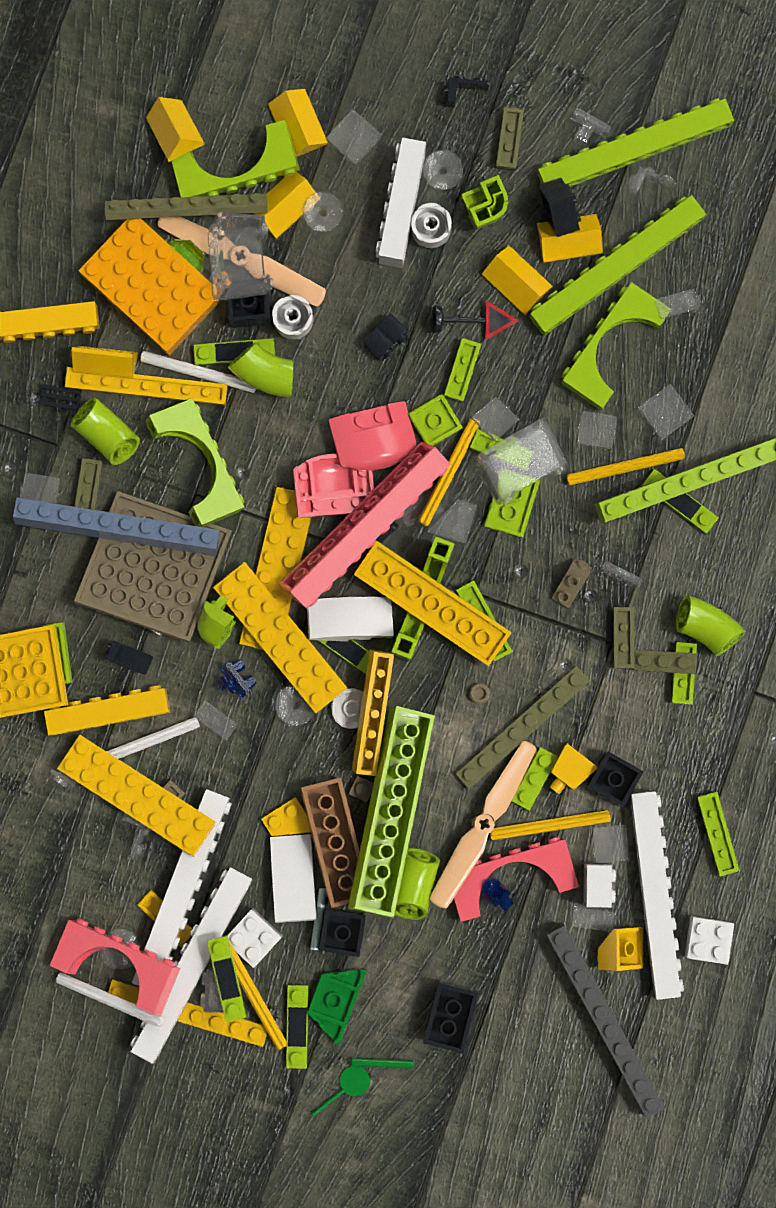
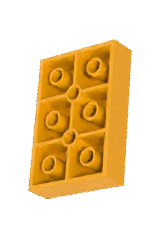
M141 218L127 219L79 270L80 274L169 356L224 298L222 292Z

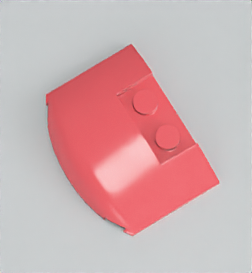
M405 401L390 403L356 413H348L328 420L340 466L343 468L347 466L356 469V471H375L388 468L403 461L417 446Z
M337 454L317 456L306 460L300 466L292 469L298 518L350 514L374 490L372 471H356V469L347 466L343 468L340 466Z

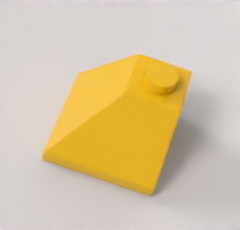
M643 927L613 929L598 948V970L622 971L642 969Z

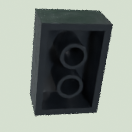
M438 981L423 1043L463 1054L479 992Z

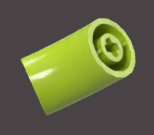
M257 342L246 348L228 366L238 378L257 390L279 397H292L293 360L275 356L263 349Z
M95 397L82 405L72 419L71 427L93 445L112 465H118L128 460L140 444V438Z
M686 595L680 603L676 616L677 632L701 642L716 656L729 650L746 633L731 616L706 601Z
M408 848L394 915L410 920H419L427 916L430 896L440 859L437 856L422 849Z

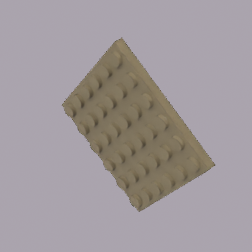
M117 491L109 511L110 513L195 526L191 516ZM214 524L204 527L216 529L220 532L216 556L99 538L74 603L190 643L232 531Z

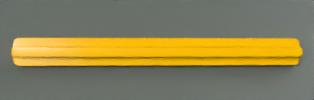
M473 418L469 420L448 461L450 465L447 467V471L439 478L419 518L420 524L424 526L430 524L480 426L478 420Z
M680 448L567 475V482L569 485H574L684 459L685 453Z
M608 810L493 828L490 832L491 840H500L610 822L611 818Z
M230 942L238 981L274 1045L280 1050L287 1046V1041Z

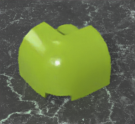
M499 175L480 182V187L461 194L470 221L476 230L498 221L507 210L508 197Z
M222 595L217 601L213 600L211 604L207 601L205 602L197 623L200 637L207 644L217 649H220L230 637L236 623L233 621L234 617L223 611L228 599Z

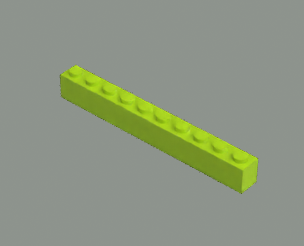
M714 99L707 106L702 108L701 106L693 107L689 110L690 112L683 115L682 113H677L665 122L659 120L654 122L649 128L640 127L634 130L633 134H621L612 142H600L596 145V148L590 150L589 148H584L578 151L577 155L572 157L570 155L563 156L558 162L553 164L547 162L540 166L537 175L541 184L562 178L565 184H569L571 187L731 127L734 118L726 99Z
M692 195L689 198L685 196L676 202L677 206L674 209H666L659 215L661 217L656 222L651 220L643 227L644 231L639 234L638 232L632 234L628 238L629 242L624 245L620 243L611 250L613 252L608 257L604 255L595 262L596 266L592 269L589 267L584 269L579 274L581 277L577 280H569L563 285L564 289L559 293L555 291L547 297L548 301L543 305L541 302L531 309L530 319L542 335L548 334L702 221L706 213Z
M776 438L595 503L601 523H605L776 460Z

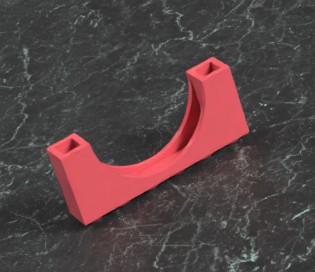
M558 836L548 839V844L540 845V842L528 845V850L521 851L520 848L508 851L509 855L501 857V854L490 856V861L484 863L478 860L454 897L460 921L481 916L479 897L482 886L494 870L507 863L527 862L542 868L552 878L559 893L578 888L579 884L565 839L560 840Z
M77 918L76 921L68 920L50 966L66 974H76L80 965L91 954L101 949L115 948L123 952L136 968L139 978V996L136 1007L154 1015H162L181 968L174 966L175 962L170 959L163 958L161 960L157 958L158 954L153 951L146 950L144 952L140 950V946L133 942L128 944L122 942L123 938L118 935L111 934L109 936L105 934L106 930L98 926L92 928L88 926L89 922Z

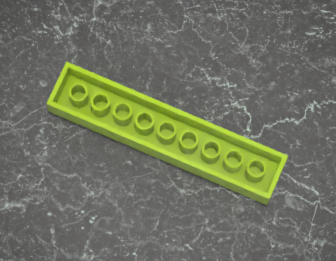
M399 706L389 708L348 909L385 918L394 917L434 715Z

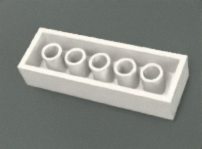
M402 138L401 144L397 143L395 161L397 163H393L391 180L394 181L393 183L389 182L387 199L390 201L385 202L383 213L386 221H382L380 227V238H382V241H378L376 247V257L379 258V264L403 269L411 229V219L414 214L426 153V142Z

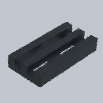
M41 385L39 405L74 411L79 410L82 396L81 390ZM46 390L77 395V398L46 393ZM45 397L76 402V404L74 406L44 401Z

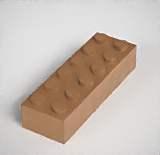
M337 778L300 788L330 908L349 904L360 852L342 780Z

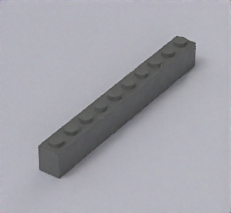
M562 924L547 932L546 936L644 1116L648 1119L664 1110L662 1102L566 926Z

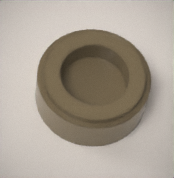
M476 684L470 690V698L477 704L485 703L490 697V690L485 684Z

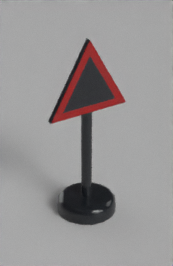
M485 300V318L444 317L443 308L440 305H434L432 310L433 333H440L444 322L485 323V340L519 321Z

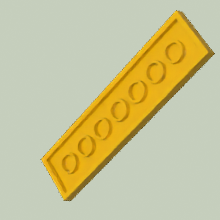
M277 487L256 576L285 612L289 614L292 597L280 583L301 563L311 518H298L295 491ZM243 626L239 644L264 650L247 628Z
M379 541L375 542L354 573L362 581L487 666L491 664L512 633Z
M245 562L213 587L220 596L222 595L228 599L226 604L316 714L347 689L338 675Z
M79 735L57 768L68 777L193 857H195L216 825V821L81 735Z

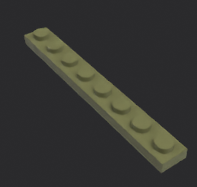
M259 193L105 201L106 220L268 212L267 195Z
M577 666L573 668L461 768L456 775L470 789L589 683L590 680Z

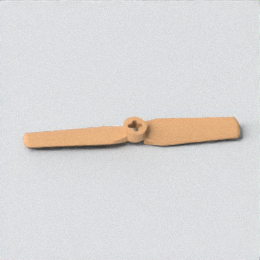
M160 217L157 224L161 229L216 259L232 261L236 267L245 268L255 279H267L273 288L289 295L300 296L314 306H319L324 300L325 288L267 256L250 254L246 247H237L227 237L182 217ZM243 252L246 259H241L240 262H238V258L236 255H241Z
M523 741L486 797L482 814L474 818L473 828L461 837L430 896L431 902L436 906L447 908L484 852L488 833L493 830L494 822L506 812L537 754L536 747L530 742ZM486 819V824L488 825V828L481 829V824L479 823V821H484Z

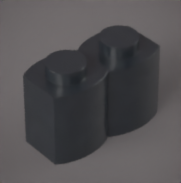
M390 313L363 341V345L380 361L383 358L387 360L394 353V346L397 344L401 345L406 341L408 329Z

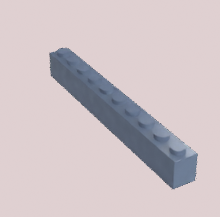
M22 498L16 499L13 514L14 522L17 525L211 556L217 555L220 532L216 529Z

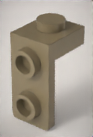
M574 558L552 599L569 608L588 578L592 567L587 562Z

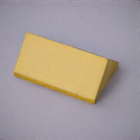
M305 89L284 91L268 104L275 122L282 120L287 122L296 157L328 144Z
M158 97L146 119L168 162L205 145L182 100Z
M296 172L295 175L284 177L266 194L268 212L252 214L277 239L317 203L320 197L306 178Z
M597 215L580 216L581 222H578L580 230L560 237H556L548 222L537 223L543 263L603 254L602 232Z
M510 246L497 254L482 273V276L524 315L553 287Z
M85 346L72 347L73 371L126 377L134 376L138 352Z

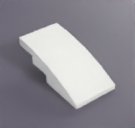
M387 597L318 599L313 606L307 608L309 640L347 642L350 639L370 640L371 638H392L394 636L391 600Z
M311 834L270 837L275 923L316 920Z

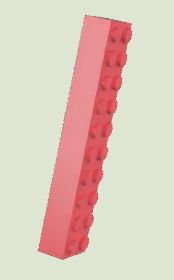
M421 441L280 585L296 602L306 609L313 606L318 601V597L323 592L328 591L332 587L333 582L337 578L342 577L352 563L357 562L361 558V554L365 549L371 548L376 542L375 539L380 534L386 533L390 528V524L394 520L401 518L404 510L409 505L415 504L419 499L418 496L423 491L430 489L437 477L445 474L450 463L436 447Z

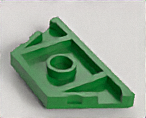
M366 969L322 973L308 1014L337 1045H340L366 975Z

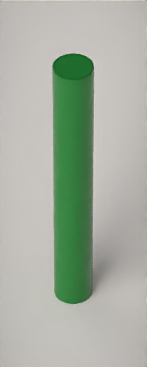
M352 1058V1066L413 1069L414 1060Z

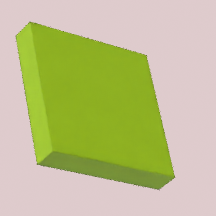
M443 393L408 413L424 443L432 446L463 429Z

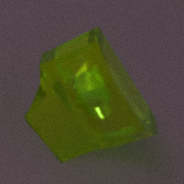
M172 239L168 243L196 270L202 271L205 254L191 240Z

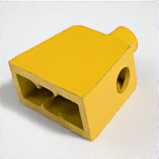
M566 743L550 772L557 777L550 788L558 794L561 793L566 785L574 790L598 767Z

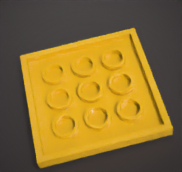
M55 625L0 635V718L67 706L68 699Z

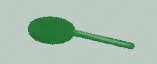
M350 1066L346 1068L340 1077L342 1089L316 1109L312 1116L317 1115L344 1092L353 1097L364 1094L370 1085L368 1072L363 1067Z

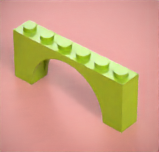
M282 120L266 125L267 142L261 159L251 170L237 177L221 178L207 173L199 167L192 151L172 160L181 198L214 196L224 192L230 194L237 192L238 188L255 187L258 182H272L276 180V177L282 175L284 177L295 175L296 171H299L300 168L287 122Z
M632 282L628 287L625 285L618 294L621 297L617 303L613 301L607 310L610 314L606 319L601 318L595 327L598 329L594 336L592 334L589 335L584 343L586 345L584 351H578L573 358L575 364L572 368L567 367L561 376L564 378L561 383L600 411L614 393L603 381L597 369L596 349L600 339L611 328L627 322L644 323L659 329L672 310Z
M189 399L149 415L145 422L153 439L167 436L185 439L197 446L207 458L212 475L209 492L202 502L189 510L194 525L205 527L240 512L244 508V500L241 494L237 493L235 481L226 470V462L217 451V443L211 438L207 423L203 422L198 404L194 403L193 399Z
M435 536L423 572L441 583L455 544ZM407 612L397 636L392 654L411 661L425 623Z

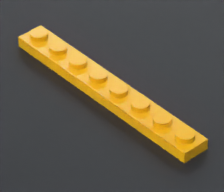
M67 367L65 388L179 401L193 399L194 402L225 406L228 389L227 384L136 374L133 377L80 372L73 371L72 367Z
M113 979L108 993L136 1005L139 987ZM191 1002L186 1003L177 1020L178 1022L262 1047L268 1033L263 1024L244 1018L226 1023L224 1012Z

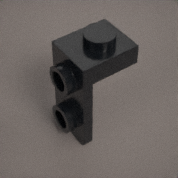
M463 76L449 78V88L444 90V100L448 101L447 107L455 108L457 88L488 91L489 81H485L484 78L476 77L473 80L465 79Z
M114 640L112 644H108L105 655H107L106 660L144 675L147 674L153 660V656Z

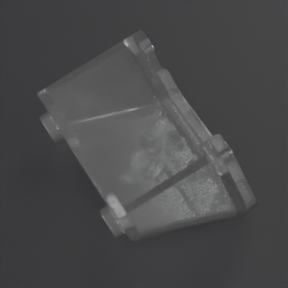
M224 212L216 214L208 231L211 284L214 300L223 301L264 295L272 290L273 278H270V275L264 272L262 240L268 234V224H265V216Z
M545 418L539 419L476 456L473 463L497 505L502 503L504 505L509 504L514 500L513 496L518 491L549 473L561 474L568 465Z

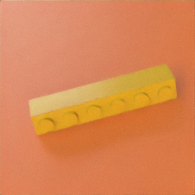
M95 301L0 312V340H3L4 343L14 342L17 338L34 340L35 336L52 338L55 337V334L61 333L64 336H71L78 331H83L86 334L94 333L95 329H100L98 308Z
M369 651L352 771L356 774L376 776L394 659V654L390 652Z
M161 685L149 687L147 692H141V689L129 691V695L126 696L116 693L109 695V699L101 700V697L89 699V703L81 704V701L70 702L69 707H56L44 711L49 736L171 713L166 688L161 689Z

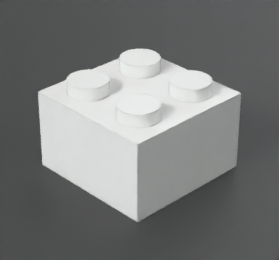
M584 864L583 905L586 907H612V903H615L616 895L615 890L612 889V882L616 880V871L612 869L611 865Z
M253 908L228 934L229 941L235 951L253 968L283 936Z
M690 916L684 956L689 959L728 965L734 923Z

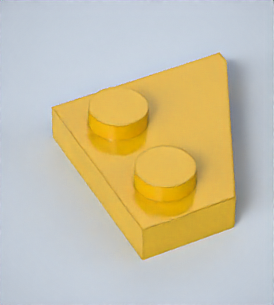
M296 797L261 819L271 836L310 832L306 812Z

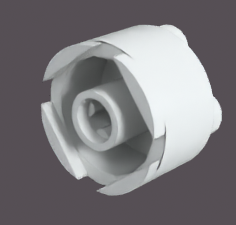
M436 203L421 205L415 211L411 219V232L418 245L426 248H436L447 242L452 224L449 212ZM429 223L433 224V229H430V227L428 226Z
M289 295L281 298L275 304L272 318L274 326L280 335L288 339H301L309 333L313 326V312L308 301L297 295ZM296 314L297 319L290 321L289 315L293 316Z

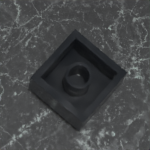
M562 178L540 184L539 189L546 220L556 237L580 230L578 222H581L579 211L575 210L577 199L574 192H571L569 184H565Z
M267 279L227 282L229 322L233 328L273 324L271 285Z
M606 751L586 787L615 804L624 807L644 771Z
M326 908L319 951L360 957L366 914Z

